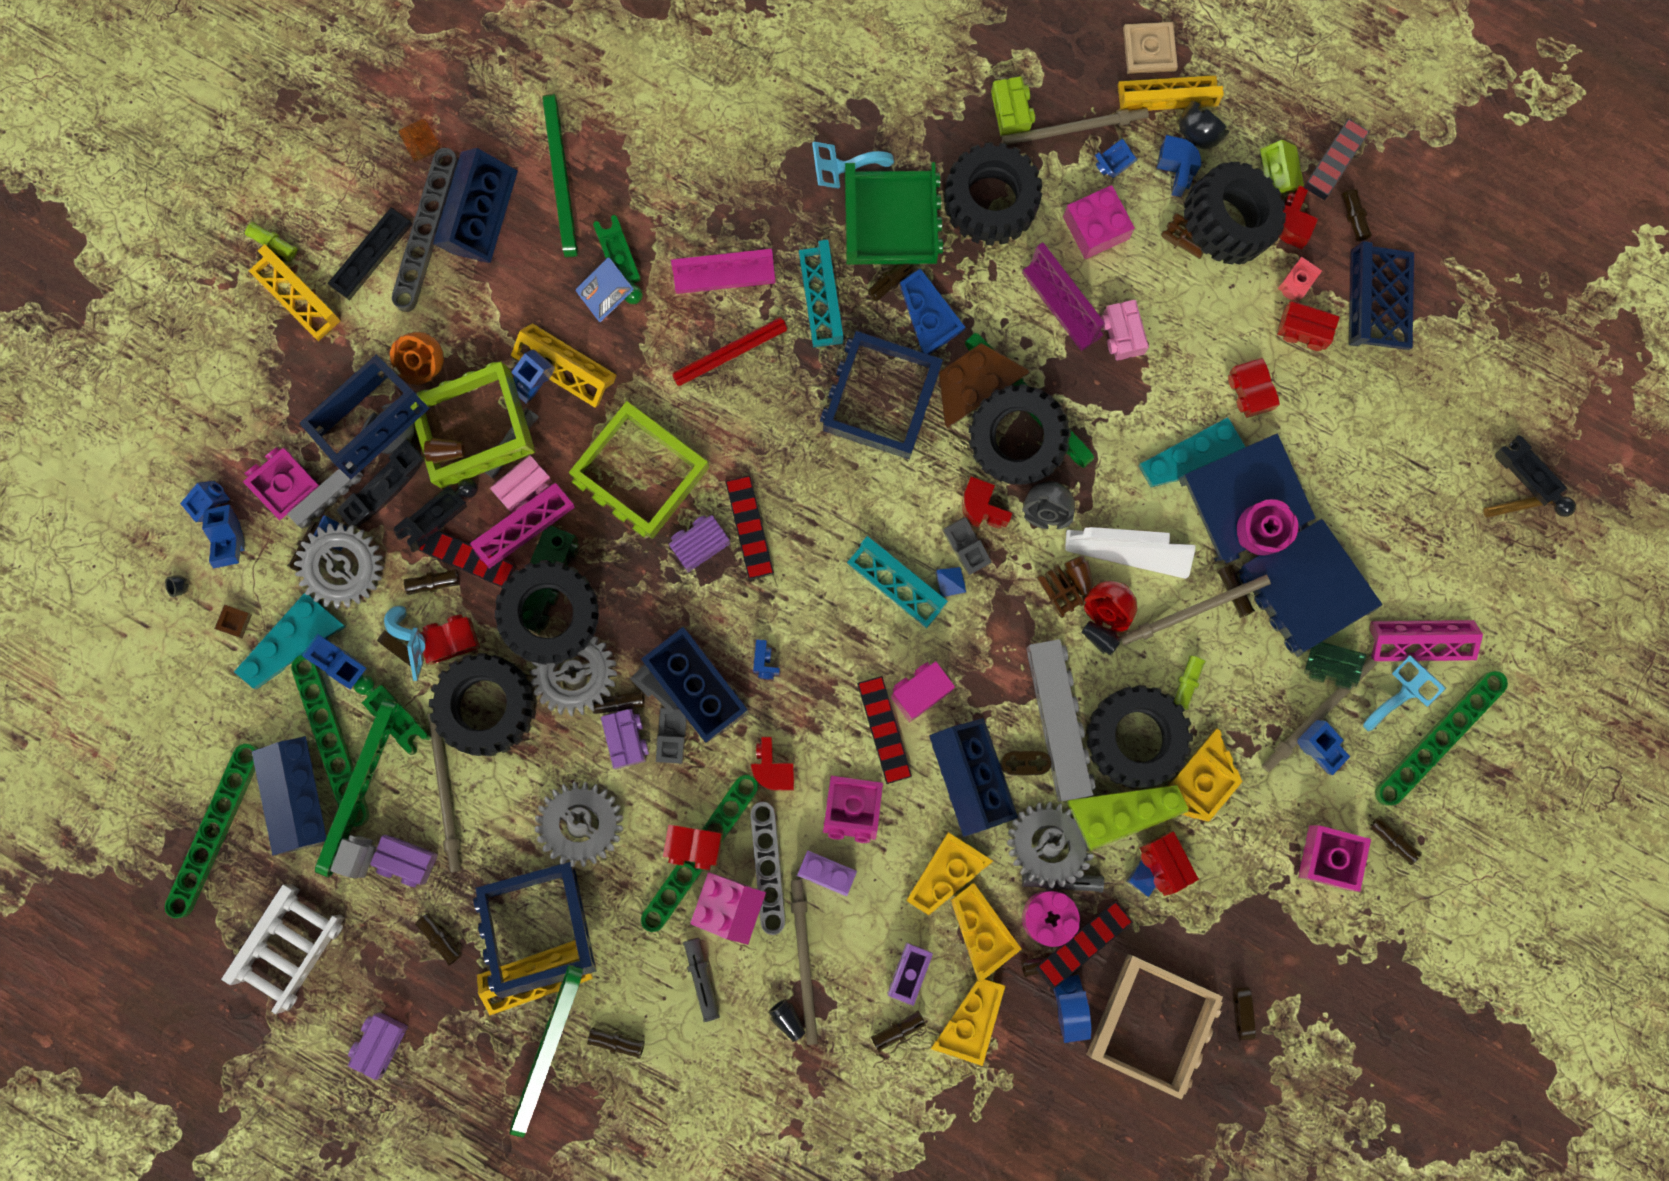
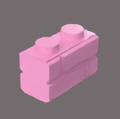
M1136 300L1107 306L1101 318L1105 322L1103 330H1108L1110 339L1107 340L1110 354H1114L1117 361L1145 354L1149 345Z
M528 455L490 489L509 511L513 513L549 488L553 481L537 462Z

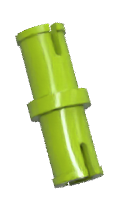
M251 222L246 227L245 235L252 238L261 245L265 244L271 251L289 262L295 258L298 249L279 238V234L269 232L255 222Z
M1192 655L1189 656L1183 677H1179L1178 682L1180 685L1173 701L1176 705L1181 704L1185 710L1189 709L1194 690L1198 689L1200 685L1198 680L1206 662Z

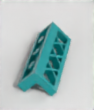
M829 240L818 241L817 248L799 250L813 348L843 344V330ZM819 255L820 264L813 270L806 265L805 257ZM814 277L824 283V287L818 294L809 288V283ZM824 292H825L826 299H824L823 297H821V296L824 294ZM818 300L825 304L828 309L822 318L813 312V307ZM828 316H829V322H830V323H828L827 321H825ZM814 318H815L817 321H819V322L816 324V326H815ZM823 324L831 330L832 338L817 340L816 331Z
M868 536L861 542L860 548L847 562L851 568L926 629L948 602ZM865 552L872 558L873 568L863 569L855 561ZM876 562L879 563L882 567H876ZM877 571L890 572L893 584L882 585L878 582ZM867 572H874V577ZM896 578L902 583L896 584ZM908 587L911 589L913 600L902 601L899 599L897 588ZM887 588H894V594ZM916 594L920 598H922V600H916ZM928 603L935 611L925 620L918 614L917 604ZM913 604L914 610L910 608L908 605Z

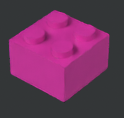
M1112 185L1067 205L1063 215V219L1085 260L1129 240L1135 229Z
M927 661L915 670L914 678L909 681L905 677L892 689L894 692L891 699L909 723L951 693L955 688L936 661L931 665Z
M1320 825L1309 826L1298 878L1347 891L1360 892L1371 839Z
M708 872L690 924L722 938L748 945L766 892Z

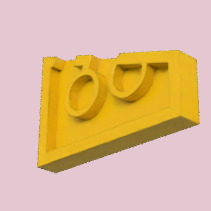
M947 832L906 901L927 915H930L984 868L989 866L993 860Z
M972 883L953 897L951 902L977 980L982 982L1022 949L977 886Z
M984 979L982 982L977 980L931 1049L983 1066L1006 985Z

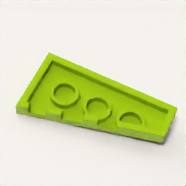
M1177 785L1073 799L1067 802L1089 851L1184 814L1189 810Z

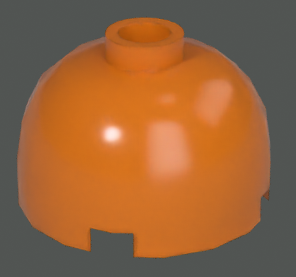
M411 332L401 336L392 344L390 360L393 368L396 367L401 373L399 377L410 384L421 385L431 381L441 371L444 363V354L440 343L434 337L424 332Z

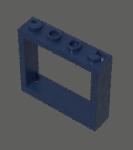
M856 331L853 339L848 338L844 351L848 353L846 361H840L836 375L840 376L837 385L832 384L828 399L832 401L829 409L824 408L820 422H823V431L910 460L943 359ZM860 346L929 368L904 443L834 420Z
M376 354L299 424L329 459L351 480L430 408ZM380 371L383 372L381 376L378 375ZM389 378L404 394L343 449L336 453L322 436L384 380ZM416 402L419 406L412 410L410 407ZM321 426L322 429L317 431L316 429ZM351 461L353 465L348 469L345 465Z
M570 862L475 888L477 897L473 898L476 912L480 913L482 922L478 923V930L481 939H485L486 949H483L485 964L487 966L490 965L491 975L488 976V985L490 991L494 992L498 997L505 998L561 982L569 965L583 968L582 976L597 972L576 869L571 867ZM563 878L580 961L504 982L488 898Z

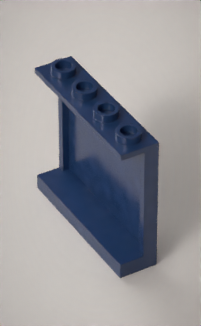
M1278 433L1178 477L1181 486H1187L1217 552L1218 557L1214 558L1215 562L1224 560L1225 563L1232 562L1240 558V552L1247 550L1239 543L1237 523L1244 510L1254 504L1269 499L1286 503L1298 520V531L1309 526L1308 522L1315 519V515ZM1265 523L1264 528L1267 529V532H1270V528L1266 527Z
M1323 519L1298 532L1295 540L1284 550L1270 555H1259L1244 564L1239 570L1241 574L1239 577L1243 584L1264 575L1268 576L1271 584L1253 591L1255 595L1254 600L1258 607L1262 610L1264 609L1269 615L1271 626L1275 631H1279L1285 639L1284 644L1290 653H1295L1297 658L1364 616L1370 615L1383 605Z

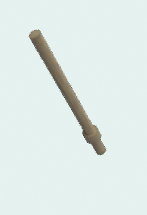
M1147 108L1128 111V109L1119 110L1116 114L1004 135L1002 136V143L1011 145L1118 124L1119 126L1130 124V121L1148 118L1149 113Z
M1264 575L1149 624L1146 622L1138 626V629L1124 634L1120 638H1122L1124 646L1142 638L1146 640L1153 637V633L1268 586L1271 582L1268 576Z
M1368 657L1285 742L1281 741L1274 748L1275 752L1261 765L1262 768L1269 773L1282 759L1286 760L1293 753L1292 749L1298 744V738L1315 720H1322L1376 665V662Z
M429 714L428 720L445 834L443 847L444 852H447L451 873L461 871L458 854L460 842L459 838H456L442 737L435 731L437 726L431 722Z
M792 880L793 902H790L791 913H794L806 1040L807 1045L818 1044L805 920L807 903L803 900L802 880Z

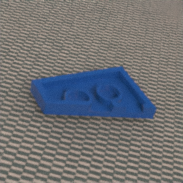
M921 269L900 282V289L922 353L932 354L965 330L963 323Z

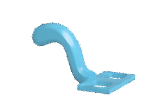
M815 141L812 143L817 182L820 186L840 188L839 174L845 173V163H855V169L872 163L884 167H889L894 163L893 155L883 151L868 152L850 160L842 161L836 158L835 145ZM819 147L829 149L831 160L820 157ZM822 170L832 172L834 184L824 182Z
M395 606L385 614V629L392 636L409 641L407 648L413 681H417L423 665L422 653L425 649V639L422 634L418 633V628L411 630L399 626V623L406 617L407 612L405 607Z
M1409 655L1392 673L1402 683L1400 692L1378 707L1366 719L1363 727L1367 731H1372L1390 712L1410 698H1418L1428 707L1446 687L1415 658ZM1407 662H1411L1419 670V673L1411 681H1407L1400 674V669ZM1428 680L1439 689L1438 693L1431 700H1427L1419 692L1420 687Z

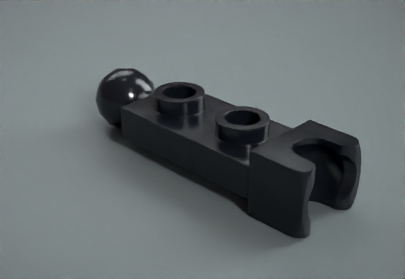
M1517 435L1509 444L1513 451L1507 446H1503L1496 452V459L1506 469L1509 468L1544 506L1553 501L1554 510L1561 517H1568L1575 512V501L1570 497H1563L1561 495L1567 487L1531 450L1532 447L1522 436Z
M471 478L461 480L456 491L447 486L412 516L406 517L394 527L396 537L401 540L410 535L411 537L407 540V544L411 552H416L427 543V539L467 507L463 498H472L476 495L478 485L475 480Z

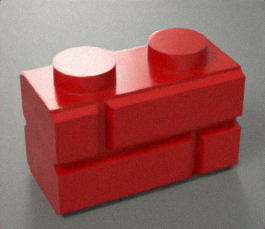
M1290 301L1283 311L1277 335L1283 336V340L1289 343H1297L1299 341L1308 344L1307 347L1311 350H1326L1333 342L1340 317Z
M1174 831L1160 835L1139 847L1142 852V862L1146 867L1150 868L1155 877L1154 885L1164 896L1177 893L1199 880Z

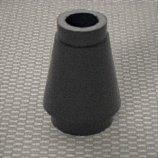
M1089 621L1081 632L1103 654L1107 653L1110 656L1122 641V638L1117 636V632L1092 621Z
M783 999L769 1010L770 1020L792 1042L797 1041L805 1034V1030L792 1003H788L786 999Z

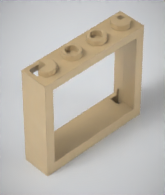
M1127 954L1086 1055L1182 1100L1188 1088L1192 1086L1193 1080L1190 1078L1194 1068L1198 1069L1202 1062L1203 1054L1201 1051L1204 1043H1208L1212 1037L1213 1028L1211 1026L1214 1018H1218L1222 1012L1220 1008L1223 996ZM1139 968L1206 998L1172 1084L1105 1054Z

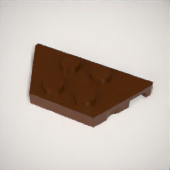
M979 344L939 372L945 426L947 428L952 427L980 408L981 401L984 398H989L992 392L997 389L1002 390L1005 386L1014 385L1030 374L1029 370L986 345Z

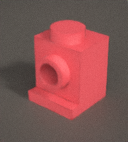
M1301 257L1278 289L1282 291L1286 298L1299 303L1322 270Z

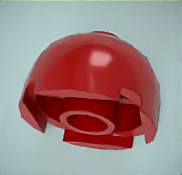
M1104 581L1094 586L1084 600L1086 601L1084 610L1096 624L1102 626L1104 622L1111 626L1110 630L1115 632L1127 630L1138 611L1135 595L1126 584L1121 582Z

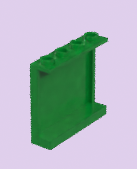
M931 162V171L855 172V163H845L846 265L937 264L938 254H943V238H938V232H942V216H937V210H941V194H936V188H940V172H936L935 162Z

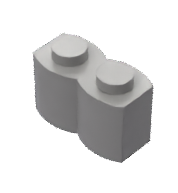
M350 835L349 839L343 838L330 871L349 878H365L377 848L372 845L373 840L359 835L357 837Z

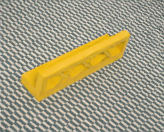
M1216 75L1119 81L1118 83L1120 110L1128 109V111L1147 108L1148 111L1186 108L1191 101L1199 103V107H1214L1219 105L1224 96L1223 86L1217 85ZM1200 84H1210L1209 87H1198ZM1175 86H1183V87H1184V88L1173 89ZM1151 87H1158V88L1161 89V90H1150V89H1151ZM1125 89H1135L1136 91L1125 92Z
M264 244L257 250L263 258L248 271L317 341H320L340 322L339 318ZM270 264L274 268L273 278H262L258 273ZM278 283H289L291 285L290 295H279ZM295 300H306L308 302L307 312H296ZM312 317H323L327 323L316 332L312 328Z
M533 323L519 331L511 353L512 357L518 361L522 358L524 354L520 351L524 343L531 350H536L541 356L547 357L552 361L555 369L549 380L595 408L599 406L605 389L614 383L616 374ZM568 370L571 372L576 382H568L563 371ZM589 383L597 388L594 397L587 393L584 384Z
M574 940L501 966L503 981L507 982L580 961L576 941ZM491 971L477 975L478 995L489 1015L558 992L562 984L561 981L530 990L523 994H515L505 997L504 1001L492 1004L490 998L497 995L490 991L488 985V976L491 975ZM592 973L583 975L580 983L593 979Z

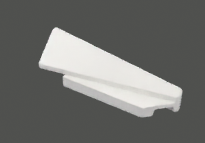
M1090 527L1084 528V531L1066 530L1065 550L1186 579L1190 575L1195 545L1169 544L1170 533Z

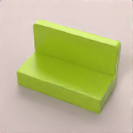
M1280 140L1260 149L1265 177H1270L1274 181L1272 184L1275 188L1279 189L1281 194L1290 190L1295 192L1299 185L1304 187L1298 151L1295 145Z

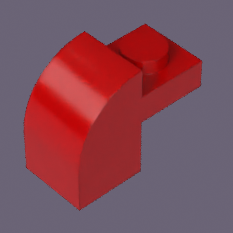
M1300 185L1294 193L1289 192L1284 202L1285 210L1283 212L1286 213V218L1283 224L1284 230L1279 238L1287 244L1303 249L1310 240L1318 218L1300 211L1308 192L1307 189Z
M970 477L962 498V511L968 522L979 528L982 519H984L989 526L998 529L1002 526L1006 528L1012 513L988 504L995 485Z
M761 737V743H756V759H761V764H751V770L755 779L760 785L771 791H794V763L773 764L772 737Z

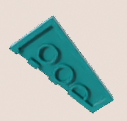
M1227 417L1140 463L1138 467L1152 488L1179 481L1178 477L1243 449L1245 445Z
M304 593L238 666L234 673L250 687L257 690L284 671L296 657L301 656L317 634L327 639L337 631L340 632L346 626L320 603L315 602L313 597Z

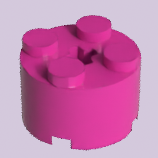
M1273 499L1261 501L1246 508L1239 517L1237 523L1239 543L1242 547L1257 555H1270L1282 551L1295 540L1298 533V520L1286 503ZM1265 523L1266 527L1270 528V532H1267V529L1264 528Z
M1041 891L1032 895L1024 906L1022 912L1024 930L1029 937L1040 944L1051 947L1061 946L1069 942L1079 930L1080 917L1075 903L1065 894L1055 891ZM1047 912L1056 915V918L1053 919L1054 924L1045 922V919L1048 917Z

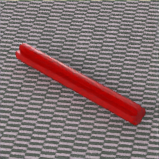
M778 318L673 372L672 377L675 383L681 386L780 335L787 330V325L782 318Z

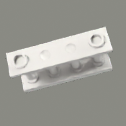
M292 884L282 885L221 979L229 985L246 981L277 1001L271 1011L274 1014L285 1012V1010L289 1011L298 998L295 996L329 941L331 939L334 940L343 928L341 923L345 918L342 915H335L328 920L298 901L297 894L300 889ZM286 911H294L323 930L315 944L283 925L281 919ZM271 934H278L308 953L300 967L295 966L267 948L268 944L266 942ZM256 958H263L293 977L284 991L252 972L253 968H251V965Z

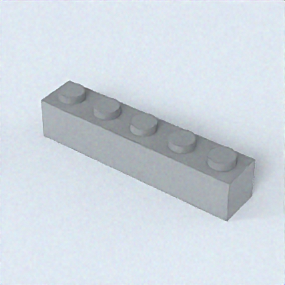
M349 462L345 466L349 469L353 463ZM338 469L287 515L300 528L308 527L314 518L321 516L328 506L335 504L337 498L346 494L353 484L359 483L364 475L359 472L350 480Z

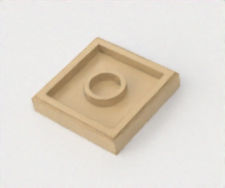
M1173 22L1124 25L1123 34L1127 74L1174 72L1177 70Z

